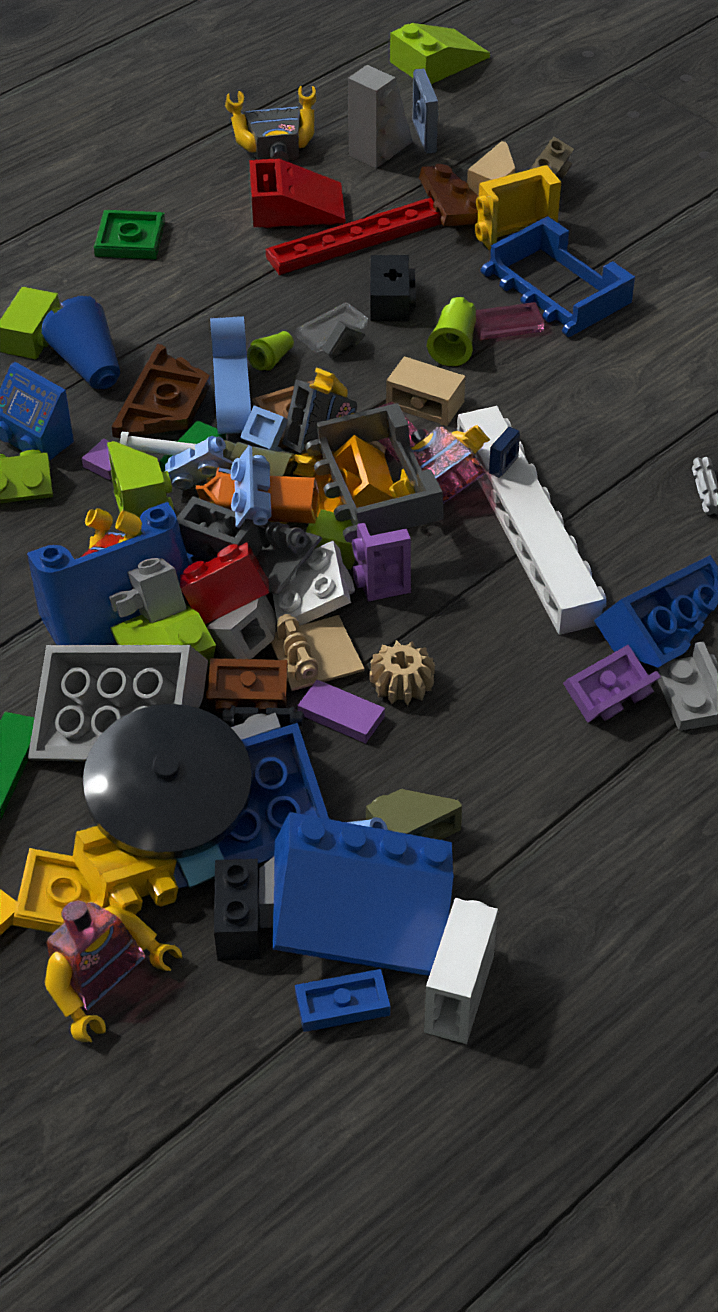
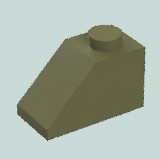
M399 789L389 795L379 796L371 804L367 805L366 820L378 817L386 823L389 831L442 840L461 830L462 804L455 799Z

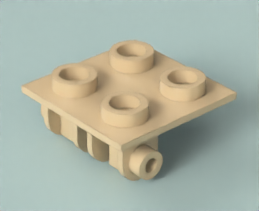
M284 614L279 617L275 639L270 643L277 659L288 661V684L291 691L312 686L317 679L327 682L364 671V666L339 615L300 626L297 618L292 617L290 614Z

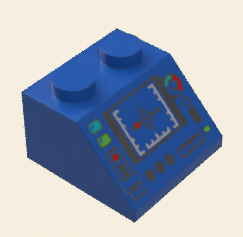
M17 362L11 364L0 388V440L10 443L22 452L26 450H39L41 453H48L49 460L53 459L74 442L66 390Z

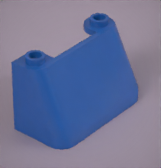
M168 502L151 507L141 514L142 535L74 559L71 553L60 545H48L27 553L39 616L56 645H118L111 632V627L142 614L138 609L131 615L120 617L118 611H113L109 597L118 592L132 590L127 572L138 568V564L150 558L164 559L175 568L180 584V575L184 574V570L190 563L176 514ZM183 594V598H184L185 604H187L188 606H190L189 603H188V601L186 600L184 594Z

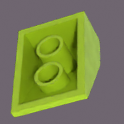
M411 23L390 32V63L412 78L415 69L424 68L431 84L490 58L489 51L455 29Z

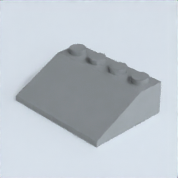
M46 645L28 759L31 761L86 762L89 752L99 736L115 721L133 711L162 704H180L199 708L204 695L208 660L191 645Z

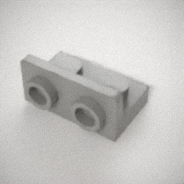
M704 642L695 643L693 657L675 659L659 668L655 667V671H658L661 676L658 679V683L679 731L718 724V663L715 656L709 654Z

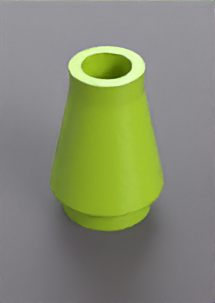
M286 331L256 339L247 350L248 360L257 370H271L287 351L293 348L294 340Z

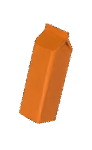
M221 473L204 486L196 485L200 499L232 510L231 502L235 492V480L231 479V474ZM270 476V488L268 491L258 489L259 491L271 494L272 515L268 519L269 521L316 523L319 489L316 478Z

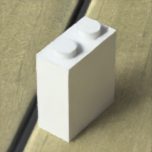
M455 898L426 985L424 1033L467 1044L494 957L497 908L489 907L480 901H465Z

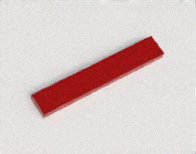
M430 197L265 249L266 259L276 272L281 275L442 224L440 221L442 214L435 211L433 207L434 200Z

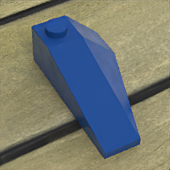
M711 555L622 598L598 616L594 622L614 652L629 645L639 661L659 668L688 650L691 645L690 641L700 632L704 626L703 622L709 613L717 607L718 566Z

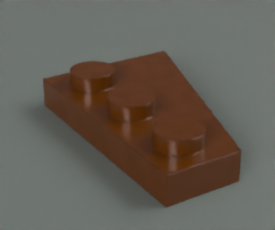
M436 164L435 166L422 167L419 179L427 195L434 198L433 207L436 212H441L442 217L440 221L442 225L476 224L478 221L476 198L479 196L469 188L468 183L455 175L447 165Z

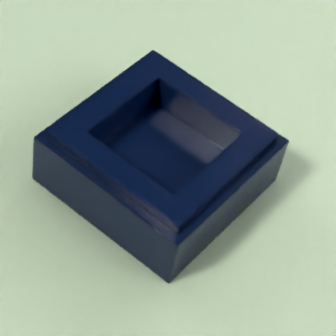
M508 426L490 447L489 474L500 478L518 459L519 430Z

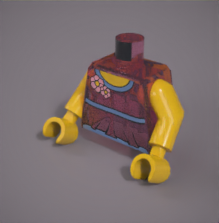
M478 425L471 427L466 432L454 431L452 433L443 426L437 427L430 433L426 429H419L410 437L411 449L422 471L431 469L443 492V504L486 473L474 454L490 439ZM404 468L401 470L400 480L389 488L394 498L415 493Z
M73 901L62 909L61 914L65 923L52 933L46 942L49 960L45 986L64 1016L70 1015L73 1019L71 1025L72 1037L80 1042H92L91 1037L86 1031L87 1024L89 1023L91 1029L97 1034L104 1033L106 1025L101 1017L86 1015L84 1011H88L145 958L143 950L147 949L150 951V962L155 968L171 971V969L163 962L164 952L168 950L172 956L182 959V952L175 945L159 943L155 939L157 934L134 913L115 906L102 908L94 902L85 904L83 901Z

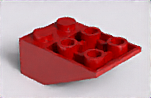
M282 159L249 160L253 228L346 223L341 182Z

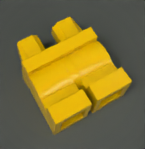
M97 826L76 832L73 859L91 890L98 895L97 899L102 909L108 906H115L136 915L141 910V897L151 895L155 904L160 907L175 902L178 893V886L173 876L176 866L175 859H151L127 852L112 843L101 833Z

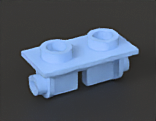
M210 436L196 444L195 450L189 448L177 455L171 456L168 459V463L165 464V469L170 476L171 485L176 489H189L193 485L215 476L218 467L224 469L231 467L233 461L223 457V450L226 447L223 438Z
M248 445L241 457L234 460L231 467V479L235 480V492L232 497L231 508L232 511H235L236 527L238 528L245 519L253 520V523L256 525H265L272 515L271 494L258 490L268 491L270 488V464L262 455L252 457V446Z

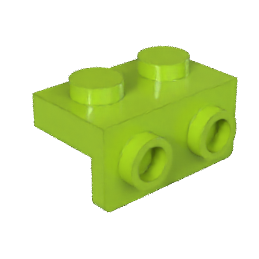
M26 450L21 452L20 456L6 457V455L0 454V503L53 497L48 453H41L39 450Z

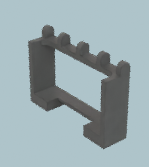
M398 403L317 423L318 439L308 442L305 449L309 456L321 454L324 459L314 464L316 474L319 476L330 474L333 482L324 486L326 497L335 498L340 496L344 504L334 509L336 520L345 521L350 519L353 526L347 527L343 531L346 542L351 543L352 539L357 538V524L365 523L370 536L444 519L443 492L432 470L422 471L410 447L409 424ZM353 435L367 443L389 438L415 493L356 508L332 451H337Z

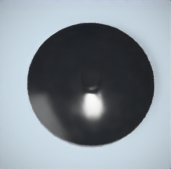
M162 704L145 707L123 716L99 736L91 748L85 763L83 788L91 818L101 833L112 843L138 856L170 860L204 852L221 842L235 829L250 801L252 772L249 756L243 742L227 723L217 716L196 707L180 704Z

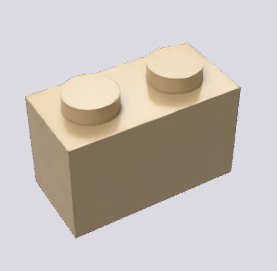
M405 356L386 380V406L398 403L403 412L448 426L464 403V375Z

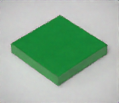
M104 210L94 244L95 257L157 259L165 225V213Z

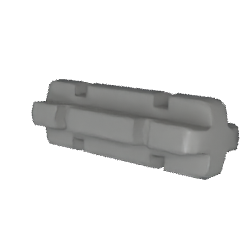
M697 457L693 460L692 471L696 478L695 482L700 500L702 501L703 511L707 515L713 513L718 515V482L715 472L712 470L714 469L712 461L708 457L702 459Z

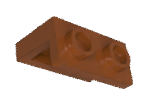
M210 658L208 691H206L208 706L215 707V711L223 713V709H231V705L259 708V712H266V708H287L288 661Z

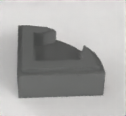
M339 321L322 349L329 355L342 354L341 351L350 345L354 347L358 345L366 334L357 327Z

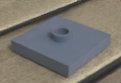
M415 69L413 72L412 121L426 153L437 152L438 100L425 69Z

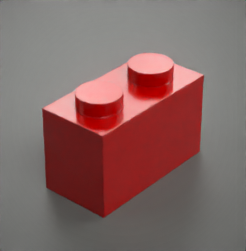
M248 542L240 546L237 544L229 545L217 554L218 557L206 563L204 561H197L189 565L184 570V574L180 575L181 591L191 608L199 613L204 624L270 593L268 578Z

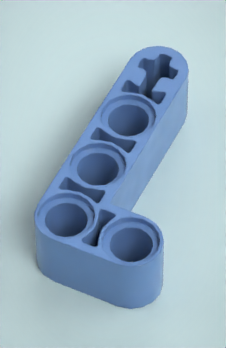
M244 316L210 318L218 434L242 433L251 413Z

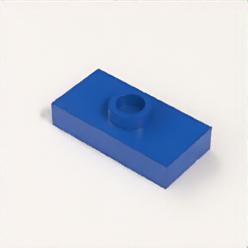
M381 969L295 985V996L303 1032L390 1016V1003Z

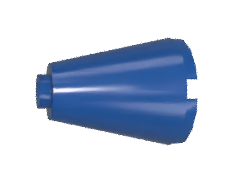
M77 296L61 302L63 308L55 314L51 310L42 323V334L46 342L91 387L95 389L110 388L116 383L120 375V368L103 307L90 296Z

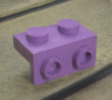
M626 645L568 678L563 685L589 723L599 716L604 721L612 718L624 710L621 703L630 698L634 704L654 692L651 685L660 679L661 676L658 671L648 675L630 646Z

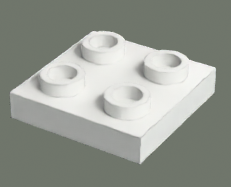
M334 541L314 549L311 556L302 563L291 577L288 585L278 595L273 594L277 624L280 616L290 614L292 617L297 618L299 626L304 625L351 603L349 595L355 592L354 583L342 562L340 548Z

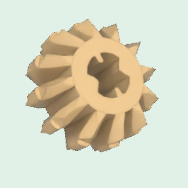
M396 640L393 647L382 645L379 653L373 654L370 682L372 687L376 688L378 698L389 696L391 704L399 699L404 700L408 706L412 697L422 701L425 692L431 691L434 684L435 664L433 658L428 657L426 647L416 649L413 641L406 646L401 645Z

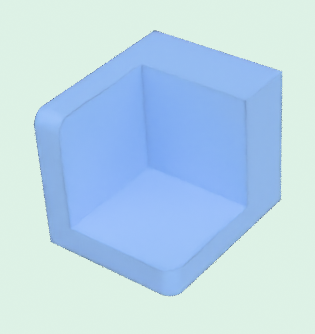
M253 406L240 438L254 447L282 452L284 450L278 447L288 419Z

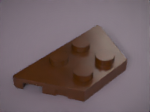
M157 344L111 426L112 436L121 438L122 431L129 432V436L188 429L211 386L210 375L199 368L191 366L190 362L181 356L174 359L167 354L165 346Z

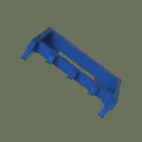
M547 216L491 245V259L482 266L481 273L486 277L493 274L502 279L499 286L503 290L508 291L511 288L517 290L523 295L521 297L522 304L527 307L536 304L544 310L542 318L545 321L552 322L556 319L564 325L562 333L567 337H571L632 303L635 276L613 261L603 266V274L601 276L567 252L569 230ZM541 249L599 291L574 304L573 314H571L509 269L508 266Z

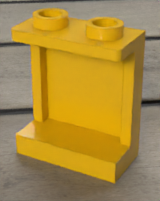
M547 165L479 183V197L476 198L478 221L475 224L477 239L480 242L482 241L488 250L491 251V245L497 243V237L518 232L547 216L558 223L561 181Z

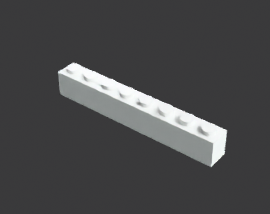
M497 406L458 414L457 431L466 432L471 427L478 425L490 439V441L483 444V447L476 454L471 453L466 458L472 462L469 465L475 475L482 471L485 473L477 480L557 633L561 635L597 626L594 620L602 614L603 608L606 607L604 590L601 586L597 587L592 579L589 563L581 559L575 538L572 535L569 536L566 532L562 515L559 511L554 510L547 488L540 485L535 466L532 463L529 464L525 458L521 441L519 442L518 459L504 475L498 478L489 474L490 447L508 426L511 427L508 418H503Z

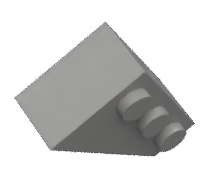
M366 65L348 77L349 156L374 168H378L411 144L413 140L396 78Z

